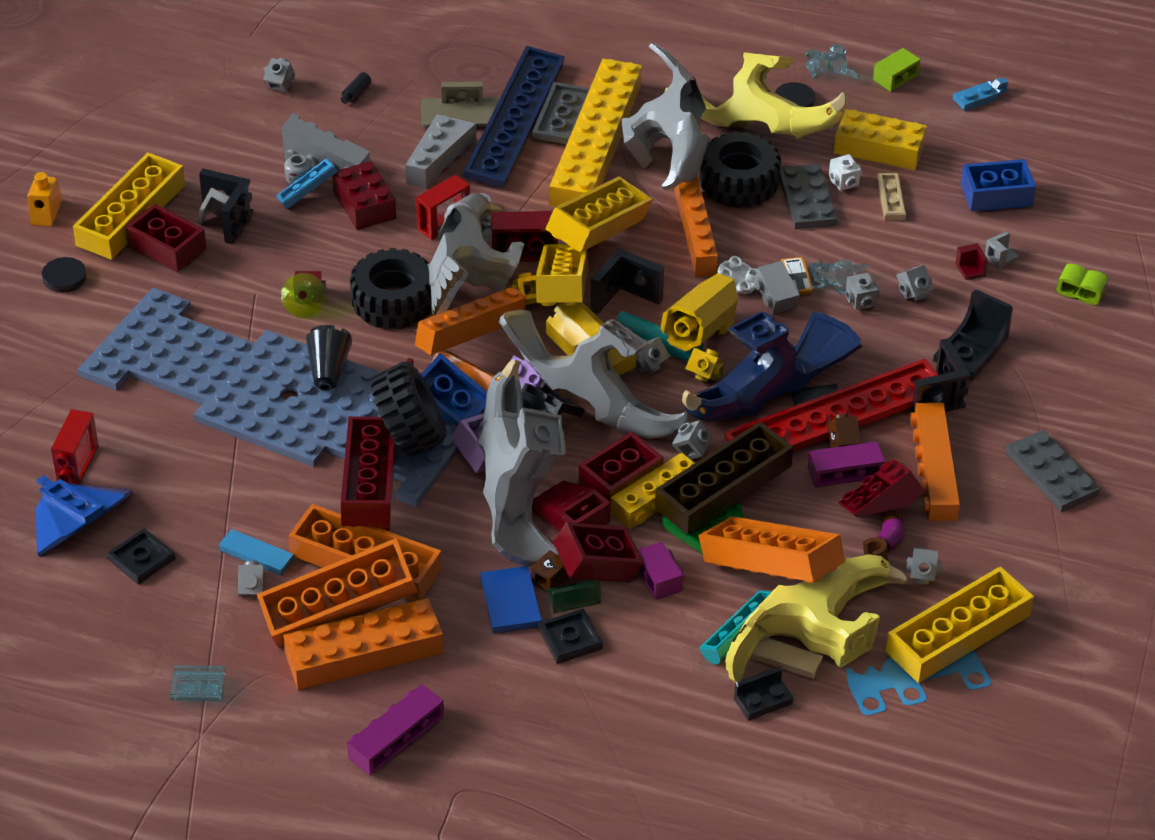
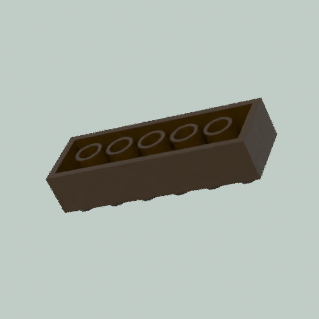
M759 421L656 488L655 509L686 535H689L792 467L793 446Z

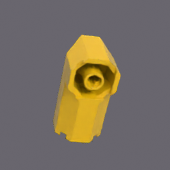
M717 273L697 285L663 313L660 329L663 334L666 332L668 335L667 341L669 344L688 351L695 346L701 345L717 330H719V334H725L729 331V327L733 326L738 303L735 280Z
M578 302V305L574 306L561 303L554 309L556 312L554 317L549 316L546 320V334L567 355H572L582 340L599 332L603 322L582 302ZM615 347L609 350L611 365L618 375L636 367V354L624 357Z

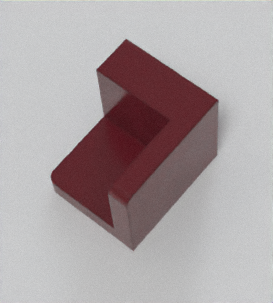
M975 243L957 248L955 264L964 279L970 280L986 276L988 259L979 244Z

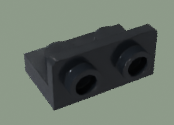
M780 667L765 670L758 675L743 678L735 683L734 700L748 721L793 704L794 697L782 681V670Z

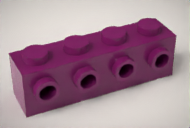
M423 684L415 690L409 691L396 705H391L382 716L372 720L368 727L350 738L347 742L348 759L371 776L444 717V700Z

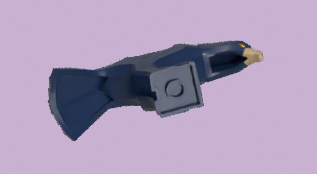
M760 311L729 327V332L747 348L751 349L750 354L740 361L721 382L716 383L712 387L695 394L685 390L682 402L686 411L692 417L707 423L733 420L738 417L756 416L768 400L789 391L799 393L813 377L824 369L846 359L862 348L861 339L844 322L824 313L812 312L797 345L794 346L787 339L789 328L781 322L776 323L774 317Z

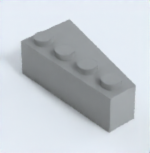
M295 113L282 126L284 160H287L292 155L301 154L310 159L312 168L328 158L337 170L370 161V151L346 139L344 142L339 140L335 133L329 130L326 133L316 128L317 124L311 121L306 123L300 120V116Z
M437 114L405 165L406 184L427 189L442 175V171L445 168H450L454 164V160L458 156H463L469 146L472 147L476 144V123Z

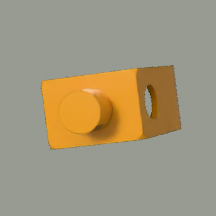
M38 172L34 175V181L28 193L30 224L52 227L62 202L58 181L55 177H47V174L44 172Z

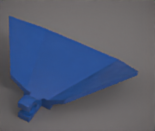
M44 475L37 479V484L42 486L39 491L43 495L35 508L38 557L133 494L132 490L68 484L61 479L54 483Z

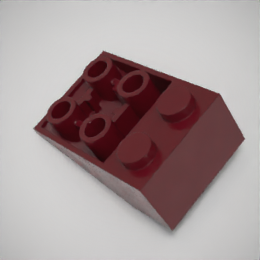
M893 459L884 463L877 473L866 477L855 490L848 491L838 503L854 517H861L908 507L926 492L911 470Z
M563 480L533 498L532 510L558 532L561 531L566 522L607 525L610 523L611 503L595 489Z

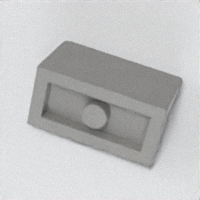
M211 188L199 209L198 224H203L209 212L222 218L221 209L229 199V196Z

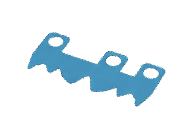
M974 651L925 679H933L959 672L969 689H979L991 684V679ZM891 657L883 663L880 672L874 667L868 666L865 674L861 675L855 673L851 668H846L848 686L864 715H872L886 710V705L879 691L895 688L902 703L905 705L921 703L927 699L921 684L916 682ZM973 672L982 674L984 682L979 685L972 684L968 680L969 674ZM907 688H915L919 691L920 696L916 700H908L904 697L903 692ZM866 698H875L879 702V707L875 710H868L863 706V701Z

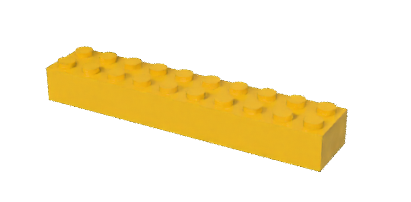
M602 58L549 186V206H559L602 185L623 133L622 119L629 117L642 84V65Z

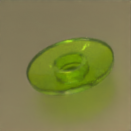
M299 273L293 275L285 282L281 298L288 312L297 317L307 318L317 314L323 308L326 301V290L323 283L316 276L308 273ZM301 291L307 293L305 299H300L299 293Z

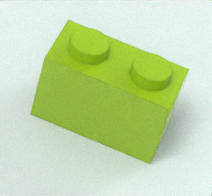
M902 48L875 64L873 81L891 92L919 75L921 59Z

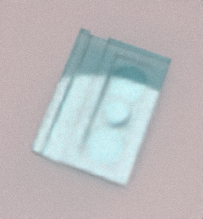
M174 665L170 690L171 700L222 701L224 676L226 674L225 666Z

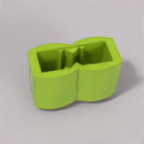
M1069 263L1066 264L1058 280L1056 291L1063 296L1078 298L1080 301L1090 305H1098L1106 290L1109 277L1101 272L1088 271L1080 265Z

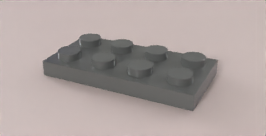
M553 82L532 132V139L566 145L590 88Z
M820 164L781 167L780 183L794 229L837 225V216Z
M1044 429L1006 445L1005 453L1060 512L1099 495L1100 488Z

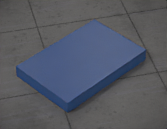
M528 566L480 572V580L493 633L538 627V623L542 622Z

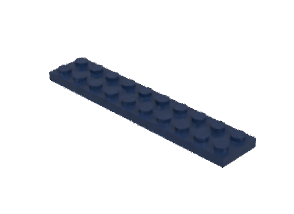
M526 45L464 170L463 177L501 188L505 187L547 99L552 84L555 82L564 64L565 56Z

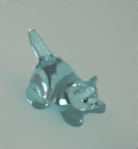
M831 45L827 53L817 50L805 52L806 57L810 59L805 63V67L812 74L813 79L819 72L844 74L856 80L860 79V76L855 71L848 69L846 49L841 45Z
M821 260L818 263L812 262L809 265L810 275L814 278L811 280L812 288L817 289L827 285H834L836 292L845 294L847 277L854 276L855 273L864 272L869 268V264L854 265L849 260H840L827 264Z

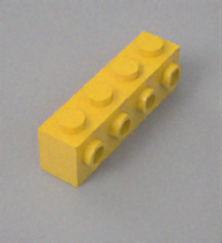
M681 452L612 496L611 515L629 530L638 524H642L653 514L659 513L655 509L656 488L695 463Z

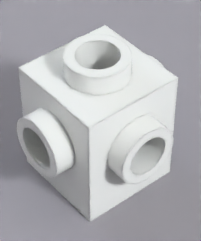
M850 154L830 159L829 177L831 182L840 191L859 186L862 170Z

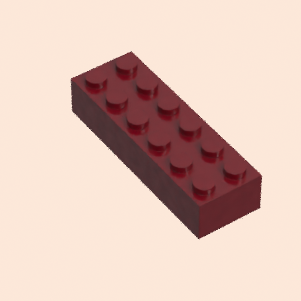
M348 416L341 493V526L390 527L396 442L390 436L388 429H386L382 417Z

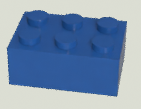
M1025 159L963 164L960 184L970 211L1033 206L1036 185Z

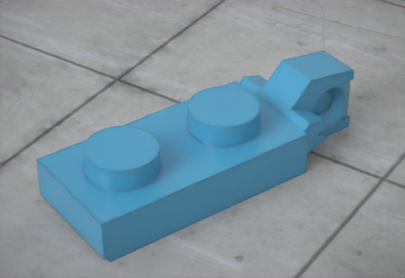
M999 78L994 82L988 81L953 93V100L964 111L998 100V96L1007 92L1008 81L1005 78Z

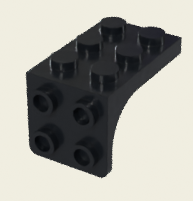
M976 289L971 293L969 307L963 321L949 337L953 346L957 347L962 361L966 362L968 371L971 374L970 379L972 380L1008 340L1013 307L1010 304ZM939 350L934 354L933 362L937 363Z

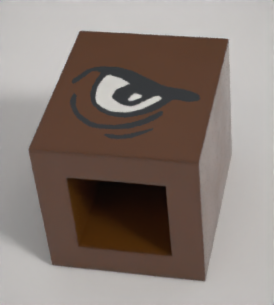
M848 414L836 415L827 424L831 448L861 444L857 416L849 417Z
M551 550L531 566L533 585L548 594H552L569 578L560 556Z

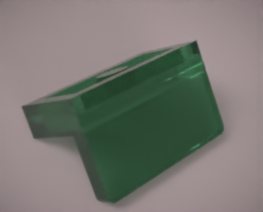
M589 580L547 589V597L553 614L601 604L600 582Z

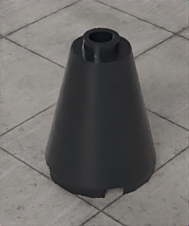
M319 325L313 327L309 334L307 333L306 342L314 385L322 391H329L337 386L352 346V336L346 329L342 328V331L335 329L334 325Z

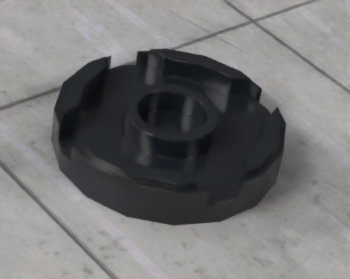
M789 82L782 84L775 91L776 94L799 106L806 108L814 106L815 92L806 84Z
M71 257L56 258L43 267V283L48 289L55 292H60V290L66 289V292L73 291L79 288L86 280L85 265L80 260Z

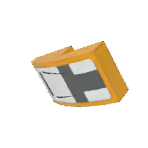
M803 258L780 259L799 294H811L813 291Z

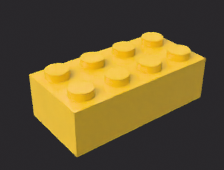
M845 109L836 131L834 153L844 156L850 154L854 158L916 170L925 145L927 125Z

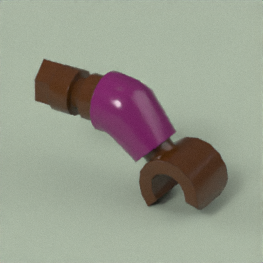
M897 509L880 512L883 522L882 530L877 537L866 539L863 542L865 555L882 556L888 561L887 551H890L903 540L905 527L899 519Z

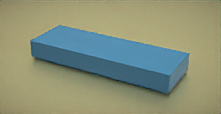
M327 158L277 194L276 197L288 209L337 173L338 170Z
M233 529L229 531L219 544V551L244 561H257L266 570L280 576L294 561V554Z

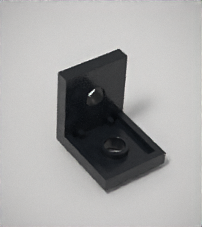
M202 169L199 173L202 203L211 188L217 191L222 190L229 196V199L221 209L224 241L233 245L237 237L241 236L244 226L250 222L251 215L253 214V209L250 208L252 193L248 191L251 181L242 177Z
M618 248L591 278L590 310L595 314H599L620 289L659 305L663 300L664 266Z
M949 338L940 340L936 366L938 375L915 380L911 412H915L916 403H944L945 412L966 408V403L963 399L964 395H968L969 388L966 384V379H969L971 374L968 371L966 362H963L960 358L957 347L953 346Z
M525 383L522 388L523 408L557 415L566 413L582 417L585 411L583 407L547 388Z

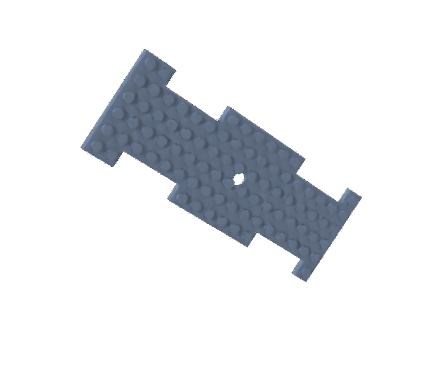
M154 287L77 369L78 376L116 391L128 377H132L202 404L193 414L194 421L312 467H315L325 453L345 460L348 416L381 417L371 391V380L376 374L380 373L379 371L346 359L337 386L329 391H322L313 382L307 344L266 330L255 343L183 317L190 310L191 302ZM291 390L297 392L298 396H292L285 400L281 397V394ZM444 420L446 438L443 443L416 456L404 454L401 448L396 445L394 479L403 482L395 492L397 500L415 507L419 505L459 452L458 447L451 439L457 426Z

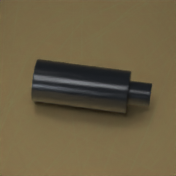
M361 72L342 91L341 102L344 104L352 103L371 84V77L367 73Z

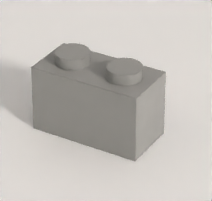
M779 261L758 267L756 277H754V285L757 290H760L763 302L766 307H769L772 315L797 308L800 294L783 262Z

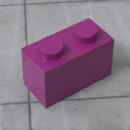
M663 542L637 549L644 562L638 572L655 600L682 591L683 580H685L684 571L681 566H677L672 551L670 549L667 550Z

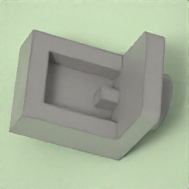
M246 561L245 565H238V596H257L258 593L263 592L265 568L263 565H259V562Z

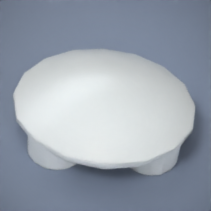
M732 256L729 260L720 264L718 273L735 280L737 293L750 294L756 290L754 277H756L757 269L751 268L737 256Z

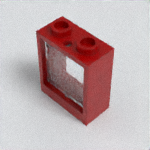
M455 174L416 197L417 230L431 241L438 237L445 221L444 214L447 212V208L470 195V185L467 181L462 180Z
M74 409L70 410L51 447L57 481L61 479L68 484L81 483L99 446L93 413Z

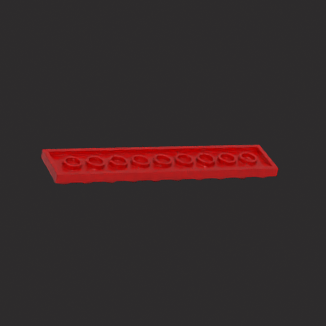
M922 359L725 431L724 439L729 442L761 421L792 445L793 451L830 438L827 424L836 415L848 414L849 417L857 416L858 427L911 408L915 380L936 376L938 373L926 359Z

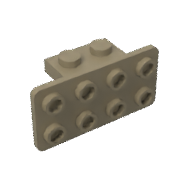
M483 81L441 82L442 98H425L421 100L422 127L429 128L437 114L476 123V127H486L500 97H483Z

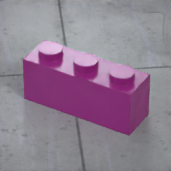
M878 442L809 451L808 470L816 488L863 481L866 477L877 473L885 463Z

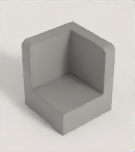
M1007 231L988 239L986 243L985 255L997 268L1018 260V255L1008 247L1010 234Z

